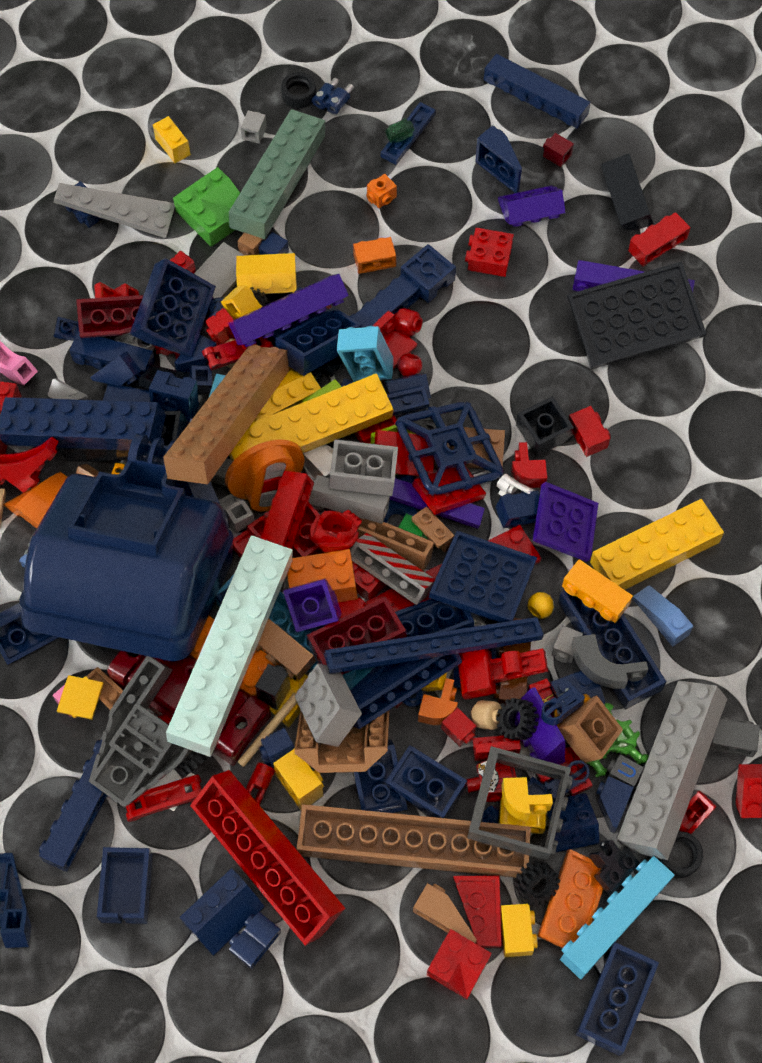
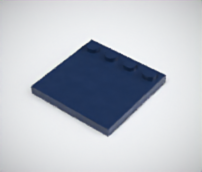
M456 531L431 588L429 598L501 623L513 621L537 557Z

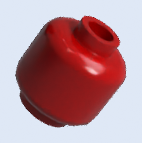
M402 308L394 314V329L408 336H413L421 330L423 320L417 311Z

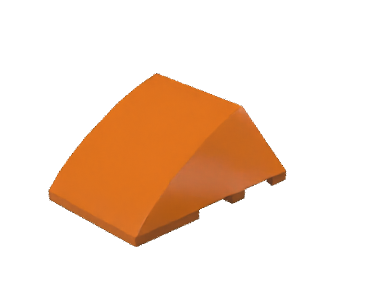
M62 472L56 473L3 505L15 515L21 516L37 528L67 476Z

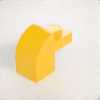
M527 777L503 778V803L506 810L513 817L528 821L530 811H533L534 814H544L550 811L553 804L552 794L528 795Z

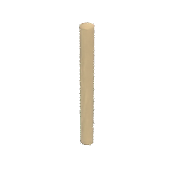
M296 693L292 694L238 760L241 766H246L262 746L261 739H265L266 736L269 737L297 704L295 699Z

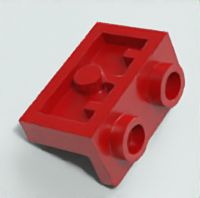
M504 735L473 738L472 740L475 761L487 760L491 746L520 754L521 750L520 740L505 738Z

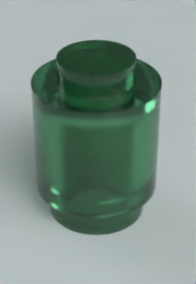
M404 118L389 125L385 132L390 143H398L413 136L415 129L412 122Z

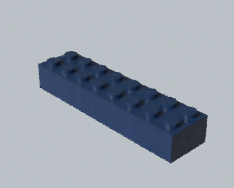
M5 397L0 414V440L5 445L39 446L49 438L54 437L59 441L56 447L129 450L133 437L137 433L147 435L149 443H153L157 437L161 438L166 414L157 402Z

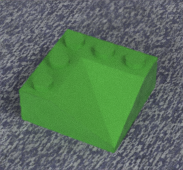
M218 167L173 197L176 213L211 247L235 231V229L229 227V211L240 192L230 178Z

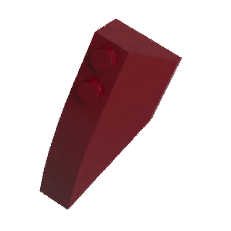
M143 295L76 299L80 338L119 336L130 333Z

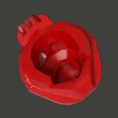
M346 510L343 513L324 511L315 518L310 528L309 538L324 553L347 550L356 543L359 535L357 530L362 520L350 510Z

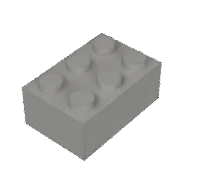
M334 439L329 489L392 496L398 447Z
M317 663L295 695V699L311 733L318 743L339 747L362 714L341 672L329 674L327 665Z

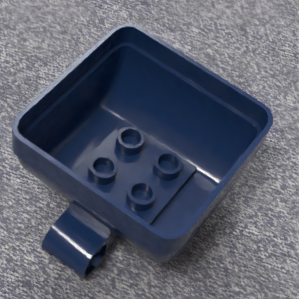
M137 433L133 437L129 448L128 460L121 473L109 474L99 472L96 477L71 474L66 478L29 542L23 591L19 599L22 625L26 629L168 661H179L191 654L215 602V596L218 595L232 563L234 537L229 530L226 512L219 503L184 495V488L174 487L177 480L167 479L163 457L175 440L171 441L169 446H164L163 438L157 437L153 443H149L147 435Z

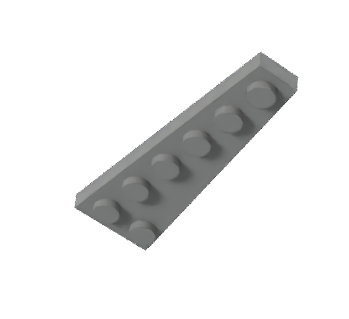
M59 183L53 202L163 238L167 236L175 208L174 203L63 183Z

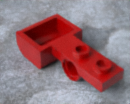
M543 648L523 653L508 651L496 659H492L489 649L459 653L462 663L458 665L461 692L465 700L495 694V683L548 672L546 652Z

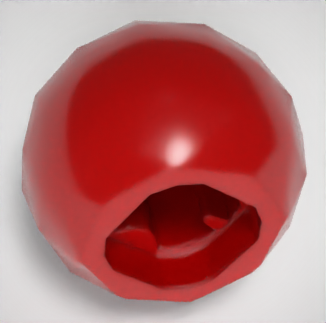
M405 353L399 358L397 368L400 374L407 377L419 374L423 363L417 355Z

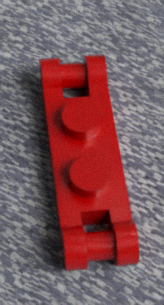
M261 336L255 339L256 342L260 341V347H274L267 338L263 339ZM236 340L215 347H207L202 351L204 358L208 359L210 370H215L236 363L248 347L238 345Z
M193 775L147 790L126 807L127 821L133 822L141 817L194 801L202 790L200 775ZM191 786L192 792L186 793L185 787ZM141 802L142 808L136 809L135 804Z

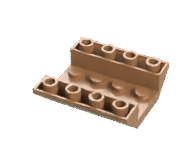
M300 710L294 752L319 773L366 772L388 751L390 710L361 729L353 726L339 747L316 742Z

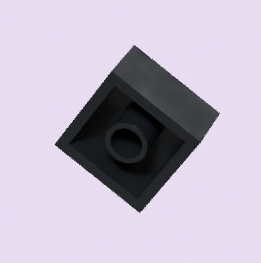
M553 396L517 413L516 426L536 457L572 439L574 427Z

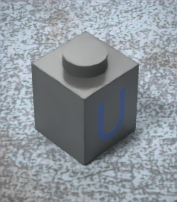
M620 754L617 761L612 759L607 771L610 772L609 777L635 787L644 767Z

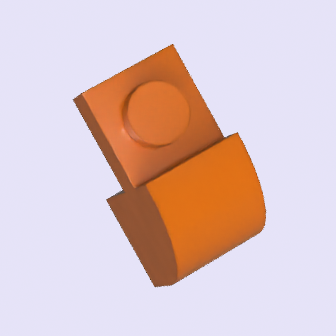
M445 679L441 698L423 694L418 722L441 725L442 721L457 708L458 702H454L457 688H454V680Z

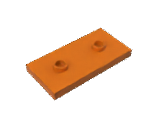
M571 849L567 850L558 875L560 883H557L559 889H554L556 892L555 896L551 895V900L549 901L537 937L563 948L570 940L574 943L579 938L576 933L585 923L590 926L593 922L592 916L597 910L603 887L594 877L601 868H597L590 858Z

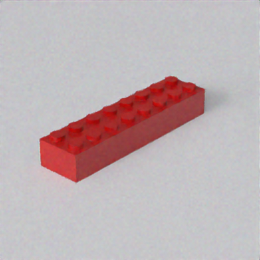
M230 770L211 777L190 805L302 943L306 946L320 938L346 908Z

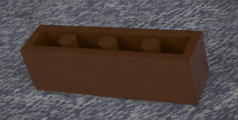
M531 642L499 647L498 657H501L503 653L508 651L528 652L531 648ZM528 676L500 682V685H496L494 698L498 699L500 705L506 703L505 700L521 699L526 694Z

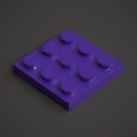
M548 482L541 484L533 541L585 562L591 560L599 503Z

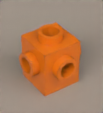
M386 174L373 179L367 185L366 196L371 204L374 203L378 209L388 205L397 197V185Z

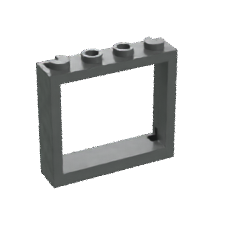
M491 746L467 839L548 861L551 854L555 855L558 841L554 840L556 832L560 833L563 819L559 817L561 810H566L568 798L564 796L566 789L570 790L573 777L569 776L571 768ZM496 763L560 780L544 847L479 830Z

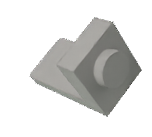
M57 378L52 380L48 392V397L52 399L87 400L88 397L86 394Z

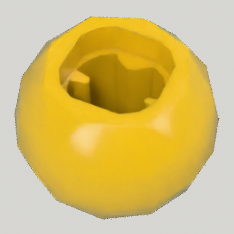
M537 592L530 596L527 607L533 616L538 619H544L552 614L554 601L547 593Z

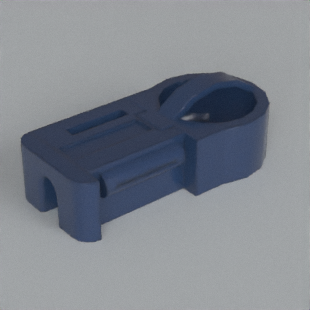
M569 686V690L558 698L554 697L544 703L541 711L542 720L548 725L560 724L566 717L583 706L584 695L574 686ZM555 709L561 713L558 717H549Z
M575 760L567 766L571 768L576 764H580L584 767L571 775L573 777L570 790L566 789L565 795L588 780L589 767L585 762ZM587 770L586 776L583 779L574 780ZM555 778L549 784L545 782V787L552 794L554 800L556 799L560 780Z

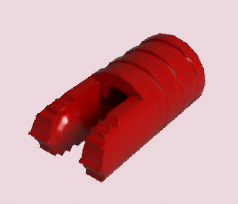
M260 762L257 763L245 788L250 795L253 788L259 790L254 798L259 805L275 773L272 767Z

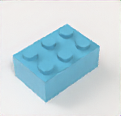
M378 326L339 329L337 352L354 382L376 373L380 380L392 379L394 358Z

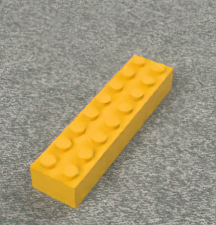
M376 373L251 423L229 456L233 462L249 448L266 441L279 439L297 443L303 453L330 443L334 439H340L390 419L394 409Z

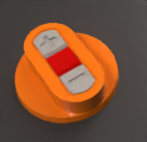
M271 440L255 445L244 451L231 463L225 474V485L235 497L248 500L253 510L259 512L269 511L272 507V499L278 490L279 479L282 478L284 470L301 473L305 462L303 451L297 443L289 440Z

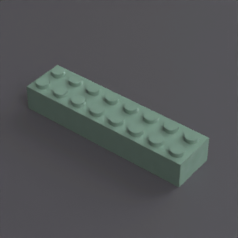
M290 110L229 211L230 228L264 240L266 239L325 138V120L299 111Z

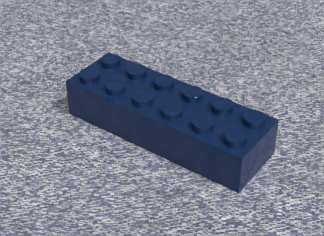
M565 590L561 592L559 604L576 631L583 633L582 636L596 634L599 651L605 659L615 664L647 662L648 671L642 680L632 682L628 679L625 689H613L625 710L663 691L667 681L624 614L616 623L611 620L608 621L594 608L585 606L578 597L569 595Z

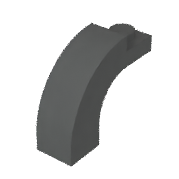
M596 634L573 637L571 646L574 659L580 670L593 682L607 688L625 689L628 679L635 682L642 680L646 676L648 671L646 661L615 664L605 659L599 651Z

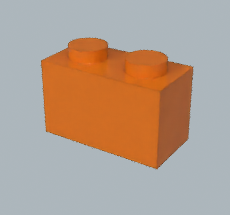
M391 237L361 241L353 244L358 274L396 267V253Z

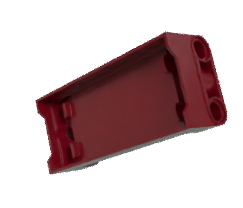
M120 651L107 669L110 679L124 690L146 656L140 654L137 656L135 653ZM190 656L179 661L159 659L172 668L173 671L148 709L159 716L166 715L172 719L197 662ZM239 689L214 748V754L234 766L260 728L271 717L270 705L255 695L249 696ZM240 722L247 723V726L243 729L236 727Z

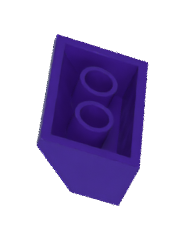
M553 185L498 197L504 219L513 227L521 226L526 221L531 223L540 222L544 217H549V219L558 218L560 214L566 213L563 191Z
M533 687L521 699L533 703L532 707L537 709L534 713L539 715V718H535V721L539 723L538 726L534 725V728L537 730L535 733L531 732L533 736L527 738V740H520L524 748H528L530 752L529 757L562 764L565 762V739L557 725H548L542 720L541 711L544 702L536 688ZM519 711L515 716L516 727L519 725L520 722Z

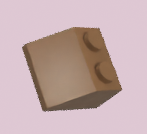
M597 695L566 717L558 727L564 739L581 761L585 763L602 759L623 731L622 727Z

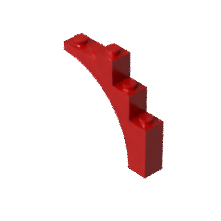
M51 437L42 445L29 451L16 454H1L0 485L7 480L23 493L29 488H34L40 481L38 476L45 465V461L47 459L50 461L56 455L57 450L55 448L59 441Z

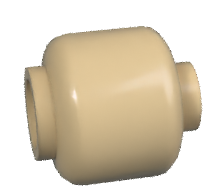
M478 701L471 710V719L477 728L495 730L498 728L497 724L500 723V721H496V718L500 717V714L497 713L498 709L502 710L503 708L495 701Z

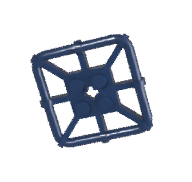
M466 401L465 403L457 402L440 407L431 406L427 410L406 414L397 418L395 424L408 451L409 461L413 462L424 487L432 496L463 488L468 490L472 486L502 477L504 470L490 442L491 438L488 433L486 434L471 403ZM461 410L457 423L445 426L441 415ZM467 414L478 436L468 438L463 428ZM430 417L433 419L437 429L427 430L413 421ZM407 430L425 438L429 448L416 451ZM447 443H449L450 446H454V449H449L447 447ZM483 444L490 461L476 455L472 445ZM433 455L438 466L433 483L430 481L420 458ZM474 463L491 473L470 478L465 464ZM456 467L462 480L438 486L444 470Z

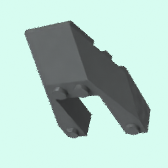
M146 656L109 711L107 727L103 731L102 744L99 754L96 755L89 779L91 784L123 807H127L180 765L192 751L167 742L166 731L169 724L147 709L173 671L172 668L159 659Z

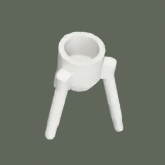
M504 474L496 485L500 489L498 494L501 496L508 493L513 494L517 488L527 494L535 491L508 474Z

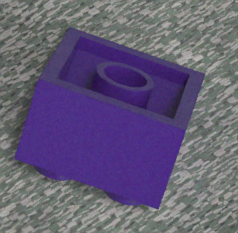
M326 578L283 590L296 632L339 621L342 613L336 594Z

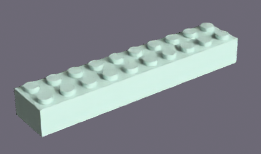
M251 535L166 731L167 742L211 757L292 563L293 549Z

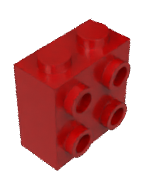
M475 228L474 235H470L468 246H471V250H467L465 262H468V270L506 277L514 234Z

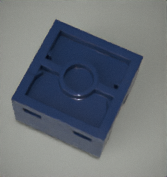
M427 244L401 266L400 276L404 274L420 287V297L429 303L437 296V291L441 287L445 286L447 288L455 281L456 266Z
M157 370L149 387L150 402H157L163 411H181L187 421L190 422V419L194 418L199 407L197 380L190 377L180 379L170 372Z

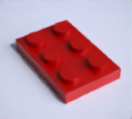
M456 467L444 470L438 486L462 480ZM466 467V469H467V471H468V473H469L470 478L474 477V476L471 474V472L468 470V468ZM436 473L428 475L432 483ZM420 478L414 479L412 484L434 515L484 499L486 496V492L480 484L472 486L468 490L463 488L445 494H434L433 496L428 493Z

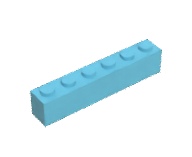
M653 856L649 861L644 859L636 868L638 873L634 877L629 875L621 884L624 887L620 893L615 891L607 899L609 905L605 909L600 907L592 916L594 921L590 926L585 923L576 933L579 938L574 943L570 940L562 948L561 951L564 954L560 961L581 980L674 877L675 874L656 857Z

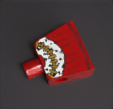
M487 761L476 765L478 777L466 779L468 793L480 790ZM496 763L486 802L501 800L503 778H517L514 767Z

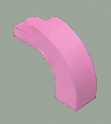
M0 341V373L17 384L25 385L38 371L25 356L15 354Z

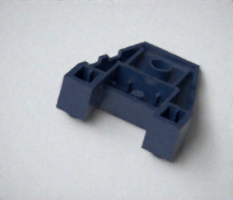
M0 853V934L5 948L29 947L32 926L13 853Z

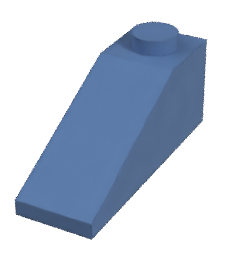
M650 585L633 596L632 599L672 647L690 635L693 628L692 623L679 608Z

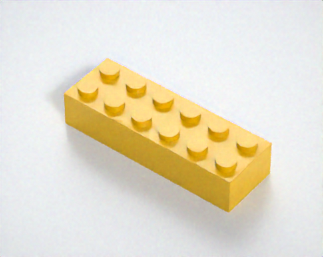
M699 499L593 551L590 563L597 572L626 590L720 543L724 531L704 501Z

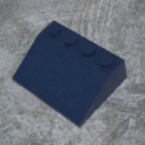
M166 258L155 263L130 334L146 343L191 357L216 286Z

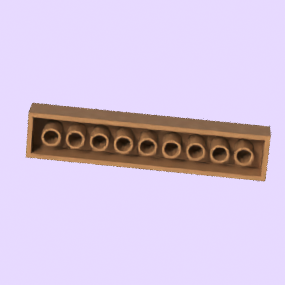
M258 345L248 346L164 455L167 479L208 484L289 372L286 349L260 347Z
M302 804L297 851L302 857L517 878V873H522L520 869L522 867L526 869V864L529 863V855L467 839L471 821ZM487 822L480 823L479 830L530 844L531 827Z

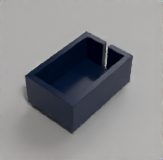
M103 847L97 918L101 923H122V919H124L126 923L148 924L153 854L150 848Z

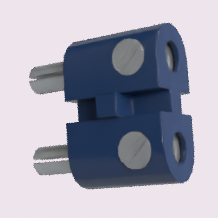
M334 78L330 84L325 83L312 98V102L322 110L327 108L328 112L338 114L350 99L349 93L354 89V86L348 84L345 89L339 87L335 89L339 80Z

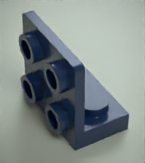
M587 794L568 796L566 810H561L559 817L563 819L560 833L556 832L554 840L558 841L556 852L600 843L599 823ZM554 799L552 800L553 804L550 811L546 812L549 823L551 820L552 811L555 803Z

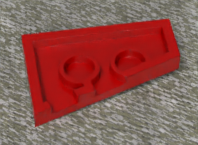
M453 876L472 933L477 939L476 944L482 948H501L500 877Z

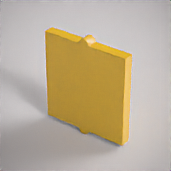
M68 675L57 712L72 715L73 718L82 717L92 720L104 683L90 680L87 677L80 678Z

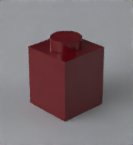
M554 133L543 144V157L562 167L572 156L574 143Z

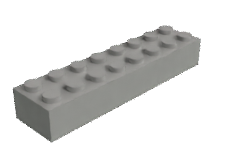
M678 680L617 837V841L623 846H627L631 852L668 860L727 702L726 696L718 686Z

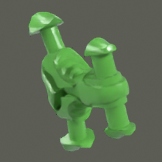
M605 702V707L611 713L613 705ZM617 719L616 721L623 731L603 756V759L607 758V754L612 751V753L616 752L625 756L629 754L636 761L635 763L639 765L646 763L649 757L648 754L642 755L635 749L637 746L636 740L640 732L638 730L636 732L632 731L629 726L632 723L631 720L619 721ZM599 760L586 763L597 772L595 777L598 778L606 775L607 768H604Z

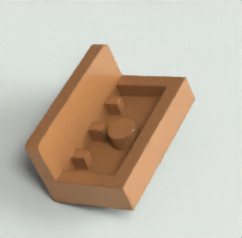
M428 507L412 516V522L430 541L434 542L437 548H441L444 552L448 551L455 535Z

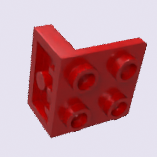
M389 310L372 325L379 327L394 358L393 369L398 365V360L403 354L411 353L417 347V343L413 339L394 329V314Z

